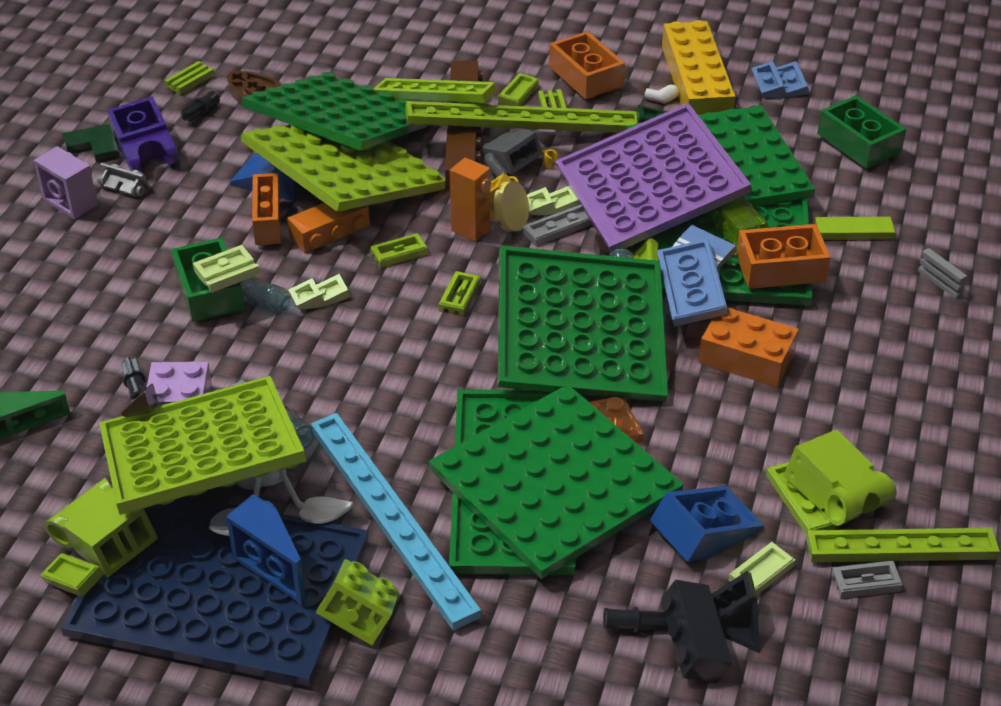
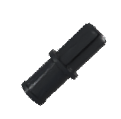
M209 91L203 97L195 98L192 104L181 111L182 119L190 122L199 115L207 114L208 109L220 102L219 95L217 94L211 98L216 92Z
M127 356L121 363L124 373L123 383L128 388L130 399L133 401L146 389L144 384L146 378L145 374L140 371L137 359Z
M633 607L632 610L604 608L603 611L604 629H631L632 632L637 633L638 629L665 631L668 626L664 611L638 610V607Z

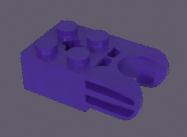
M153 96L107 110L113 133L130 171L137 170L144 174V163L154 158L165 160L169 166L180 162L175 143Z

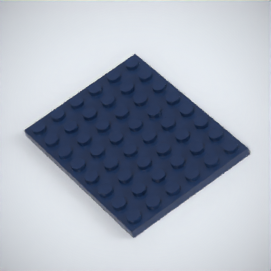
M184 496L175 499L169 504L149 506L144 508L158 539L109 577L104 574L83 597L78 596L61 626L63 636L310 687L335 625L317 614L316 611L334 583L343 561L347 559L350 562H360L369 540V532L364 529L332 523H310L302 520L300 517L279 514L301 559L306 601L301 605L235 560L232 554L230 536L209 530L210 521L216 514L226 509L237 508V505Z

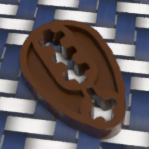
M233 71L227 75L230 94L239 104H242V97L252 95L253 92H262L270 87L276 88L281 86V82L277 79L260 73Z

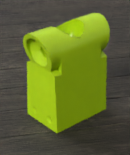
M837 429L797 445L783 475L785 479L820 510L824 508L829 521L836 526L858 518L860 514L870 512L893 502L897 495L896 485L893 480L880 471H874V465Z
M106 478L102 479L44 523L46 532L55 542L65 548H74L89 563L99 566L107 577L158 539L144 509L133 514L125 513L119 515L113 488Z

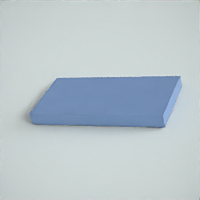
M709 239L657 251L674 327L728 314Z

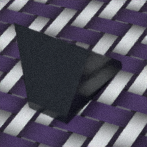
M746 571L712 593V597L725 638L759 653L758 598L752 575L749 571Z

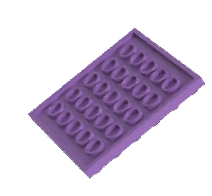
M689 103L556 160L558 170L597 232L601 235L611 254L752 192L750 182Z

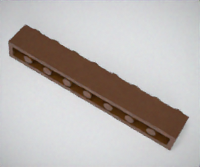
M451 61L450 81L483 82V70H478V61ZM465 102V103H462V104H477V103H476V102ZM447 125L445 190H450V169L463 158L480 163L481 127Z

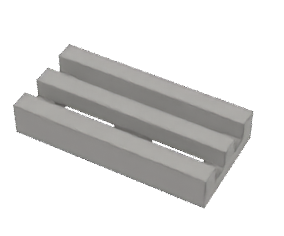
M930 248L922 251L924 258L920 259L922 266L918 268V272L953 298L961 297L967 275Z
M894 561L833 567L831 572L832 578L835 579V587L839 589L838 595L840 599L901 592L903 587ZM890 573V574H885V575H876V576H874L875 574ZM861 576V577H859V578L844 579V578H849V577Z

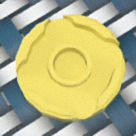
M516 181L503 182L499 185L501 188L496 190L494 195L495 217L501 221L502 225L500 227L507 232L520 231L526 225L529 216V201L526 191Z

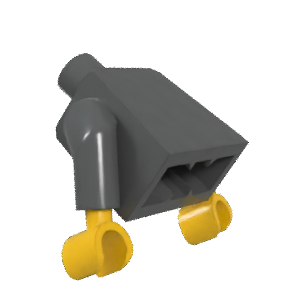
M507 132L490 143H485L482 147V154L485 156L484 162L496 178L503 173L507 176L508 174H514L540 155L543 156L542 165L546 168H552L553 163L556 164L558 154L555 150L545 149V145L538 140L536 132ZM509 176L511 181L518 182L516 177Z

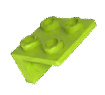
M345 559L334 583L322 600L316 613L368 644L373 645L392 615L399 590L395 588V585L390 580L383 577L378 578L369 573L367 568L356 561L350 562Z

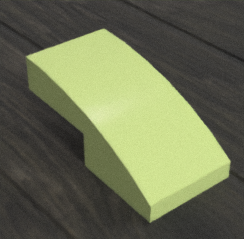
M569 186L550 194L546 187L527 194L531 215L556 214L580 205Z
M339 274L317 285L313 279H309L289 289L298 309L324 307L351 297Z

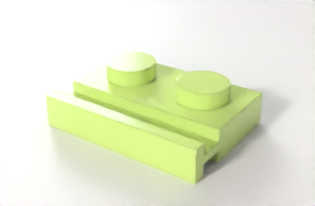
M243 245L193 263L194 272L204 285L209 287L211 293L260 274L259 265L254 263V259Z

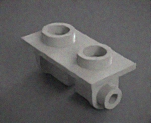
M100 164L104 169V173L98 176L97 182L103 188L117 191L120 184H122L119 191L133 197L142 196L144 188L151 189L150 184L145 179L146 176L140 171H128L117 164Z

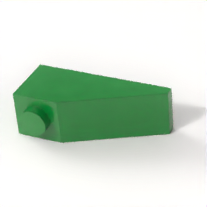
M64 390L0 392V439L70 415Z

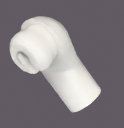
M668 85L660 90L647 88L644 99L666 104L678 96L679 90L675 85Z

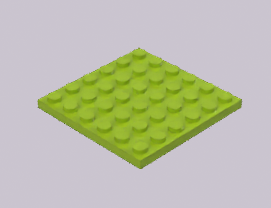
M276 125L272 128H256L253 131L242 132V143L337 212L445 189V178L439 175L438 171L429 168L423 164L422 160L414 158L407 153L406 149L398 147L391 140L360 151L293 125Z
M271 376L154 407L147 414L130 417L121 416L99 422L119 515L137 513L146 507L156 504H169L177 498L188 495H200L206 492V490L219 486H232L240 480L251 477H263L268 472L282 468L291 469L299 463L307 461L304 449Z

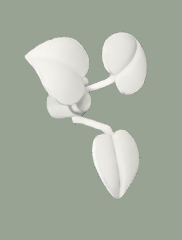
M283 468L268 472L263 477H251L237 482V486L242 489H254L253 494L259 497L260 487L275 485L283 481L296 507L301 510L299 517L310 523L333 521L341 517L353 506V502L330 497H313L302 503L286 475V469ZM236 508L226 509L216 514L210 521L209 530L229 536L226 516Z

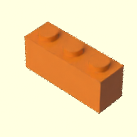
M463 158L450 169L451 231L476 242L489 232L492 225L490 220V168L468 158Z
M278 173L253 174L252 224L255 245L281 244V195Z
M322 203L287 218L289 238L305 254L369 227V206L337 212L326 203Z

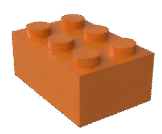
M588 31L550 43L549 67L583 98H593L624 86L625 62Z
M817 224L739 230L736 256L748 289L827 282L831 257Z
M727 308V315L714 317L701 338L699 363L778 388L795 354L799 329L732 308Z

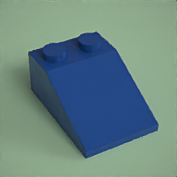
M259 154L252 155L230 181L231 186L253 191V174L278 173L281 199L296 202L306 190Z
M727 486L666 492L650 519L659 533L674 546L679 556L687 562L708 559L757 533L764 527L761 521Z
M253 494L226 516L233 558L302 605L306 601L301 559L276 507L271 502L264 501Z

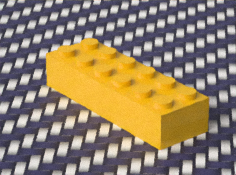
M696 20L693 22L664 24L662 48L674 85L679 90L678 97L681 106L689 103L697 115L734 109L735 94L708 22Z

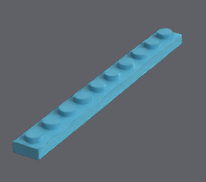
M335 413L311 423L312 433L451 629L454 631L480 619L481 609L339 415Z

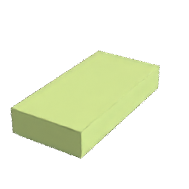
M771 542L729 574V581L749 571L752 575L756 594L758 595L792 569L795 559Z

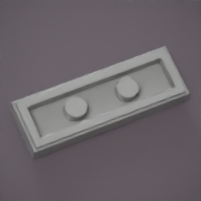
M578 205L524 225L523 234L536 247L593 224L582 206Z

